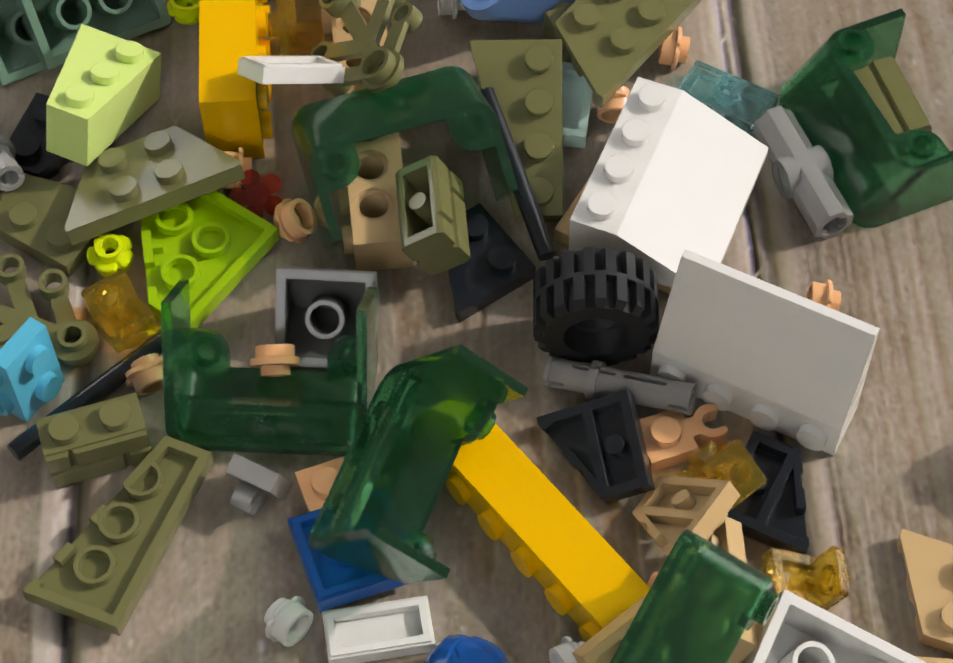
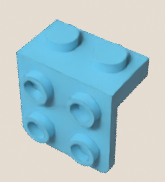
M29 317L0 349V414L8 416L11 413L26 423L44 403H48L56 397L62 383L65 381L46 325L32 317Z

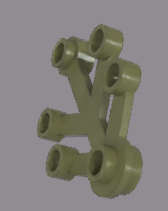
M319 0V5L332 17L342 19L353 40L332 44L328 41L320 42L313 48L309 56H322L338 63L339 61L363 58L360 65L345 68L344 83H325L322 86L334 97L345 95L352 85L363 84L372 93H380L396 86L402 77L404 58L399 54L406 34L412 33L421 24L423 19L422 12L410 1L377 0L367 25L359 11L361 0ZM390 17L391 28L384 45L380 46L381 38Z
M14 253L1 256L0 282L7 286L14 308L0 304V349L28 318L32 317L46 325L58 361L70 367H80L89 363L99 347L98 333L89 322L76 319L68 298L70 287L66 274L59 269H48L41 273L38 278L41 296L46 301L51 302L57 324L38 318L25 281L27 269L23 258ZM10 267H18L13 273H4ZM51 283H61L57 288H47V286ZM80 338L74 343H67L71 339Z

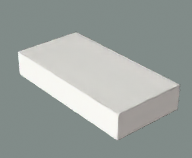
M242 56V58H239L238 75L260 84L344 83L345 67L341 63L322 56Z
M427 595L322 612L329 663H364L428 653L436 646Z

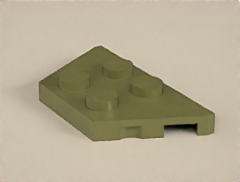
M576 0L554 22L553 34L556 39H562V49L570 54L572 58L571 64L579 77H585L593 91L592 99L595 104L603 108L615 95L616 91L629 80L702 0Z
M175 125L162 131L152 132L144 138L123 146L110 148L100 154L91 164L85 166L64 228L73 246L246 179L238 159Z

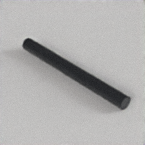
M493 87L483 88L477 92L476 96L538 260H549L556 256L557 252Z
M163 328L46 416L99 402L127 380L125 373L131 369L132 362L152 353H158L159 356L178 343L176 335L170 328ZM34 424L7 444L8 449L18 461L41 445L37 425Z

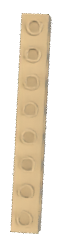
M361 0L359 11L367 25L377 0ZM321 7L323 34H332L333 41L328 42L332 44L353 40L342 19L332 17ZM387 26L381 38L380 46L384 45L387 38ZM363 58L339 61V63L345 68L360 65ZM363 84L352 85L351 89L341 97H334L329 92L330 104H339L340 112L331 113L333 141L343 140L344 149H334L337 178L347 177V186L338 187L341 216L350 215L351 225L342 226L344 254H354L356 271L413 267V261L401 249L395 174L397 170L403 168L394 87L380 93H372Z

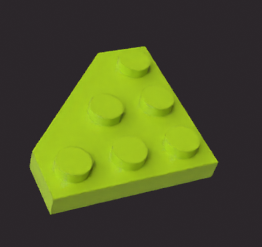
M216 190L140 219L147 277L148 304L151 314L189 338L280 239L278 227Z

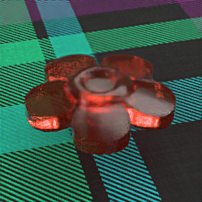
M245 170L246 179L240 182L246 189L240 187L232 189L229 199L243 207L246 206V209L261 218L264 217L262 208L268 214L274 216L275 207L281 203L282 199L279 196L270 194L280 190L282 186L281 180L277 175L268 173L262 178L260 183V175L256 170Z

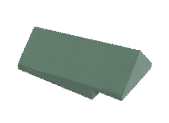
M0 0L1 86L63 65L81 24L125 40H130L172 24L164 0Z

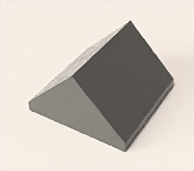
M278 266L276 268L275 344L295 345V356L300 357V366L296 367L373 371L380 315L377 272Z

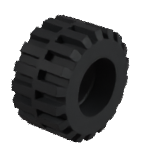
M587 247L579 251L570 250L563 252L561 257H552L546 261V266H541L536 271V278H533L534 340L538 342V347L543 352H549V356L553 355L567 360L586 363L599 360L604 361L609 366L618 364V362L633 360L637 358V354H644L649 351L651 344L655 343L660 328L657 275L654 269L649 268V263L644 259L635 258V254L628 251H616V248L594 249V247Z

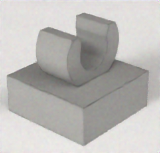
M234 453L225 471L241 481L233 492L230 504L255 517L262 509L266 494L284 501L292 485V482L279 473Z

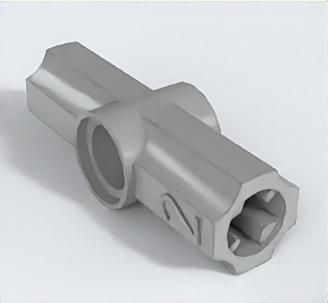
M777 106L766 110L764 115L755 120L753 132L759 142L769 148L767 156L772 162L773 179L779 193L785 199L793 198L815 237H822L824 240L838 236L846 227L852 224L854 215L833 181V167L827 152L820 145H811L790 109Z

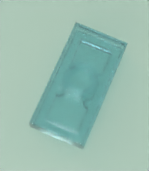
M696 60L678 89L685 91L740 129L754 135L753 127L755 120L764 115L766 110L776 107L779 98L777 93L699 60Z

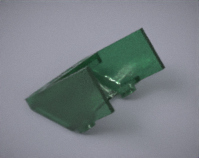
M902 8L834 32L783 85L780 91L778 106L790 109L811 145H820L827 152L833 167V181L854 215L852 223L862 228H876L953 200V150L949 151L941 138L928 130L914 129L896 135L854 73L855 70L864 68L874 60L889 56L896 58L906 18Z
M447 66L402 78L396 86L380 93H372L365 88L307 104L297 111L292 121L291 133L325 249L335 247L342 239L328 193L349 186L357 177L360 163L355 143L446 119L451 137L459 147L467 151H482L496 201L506 199L518 190L497 116L472 76L466 70L456 66Z
M179 280L161 302L165 429L169 437L207 451L350 456L362 449L370 432L378 366V287L367 288L356 310V334L344 335L338 338L331 346L327 356V371L291 370V376L261 377L260 368L231 367L230 347L220 333L211 329L191 328L189 280Z
M462 344L393 367L377 387L315 521L309 537L310 547L329 558L404 584L447 579L450 568L436 560V552L433 551L434 539L423 531L460 447L470 444L476 439H484L495 425L496 414L494 411L497 404L525 397L528 387Z
M686 529L671 549L610 663H728L745 629L749 630L754 622L762 626L765 625L779 598L777 594L780 589L772 578L707 539Z

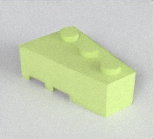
M81 24L46 103V151L85 166L91 164L160 99L161 53L144 47L138 42L128 41Z

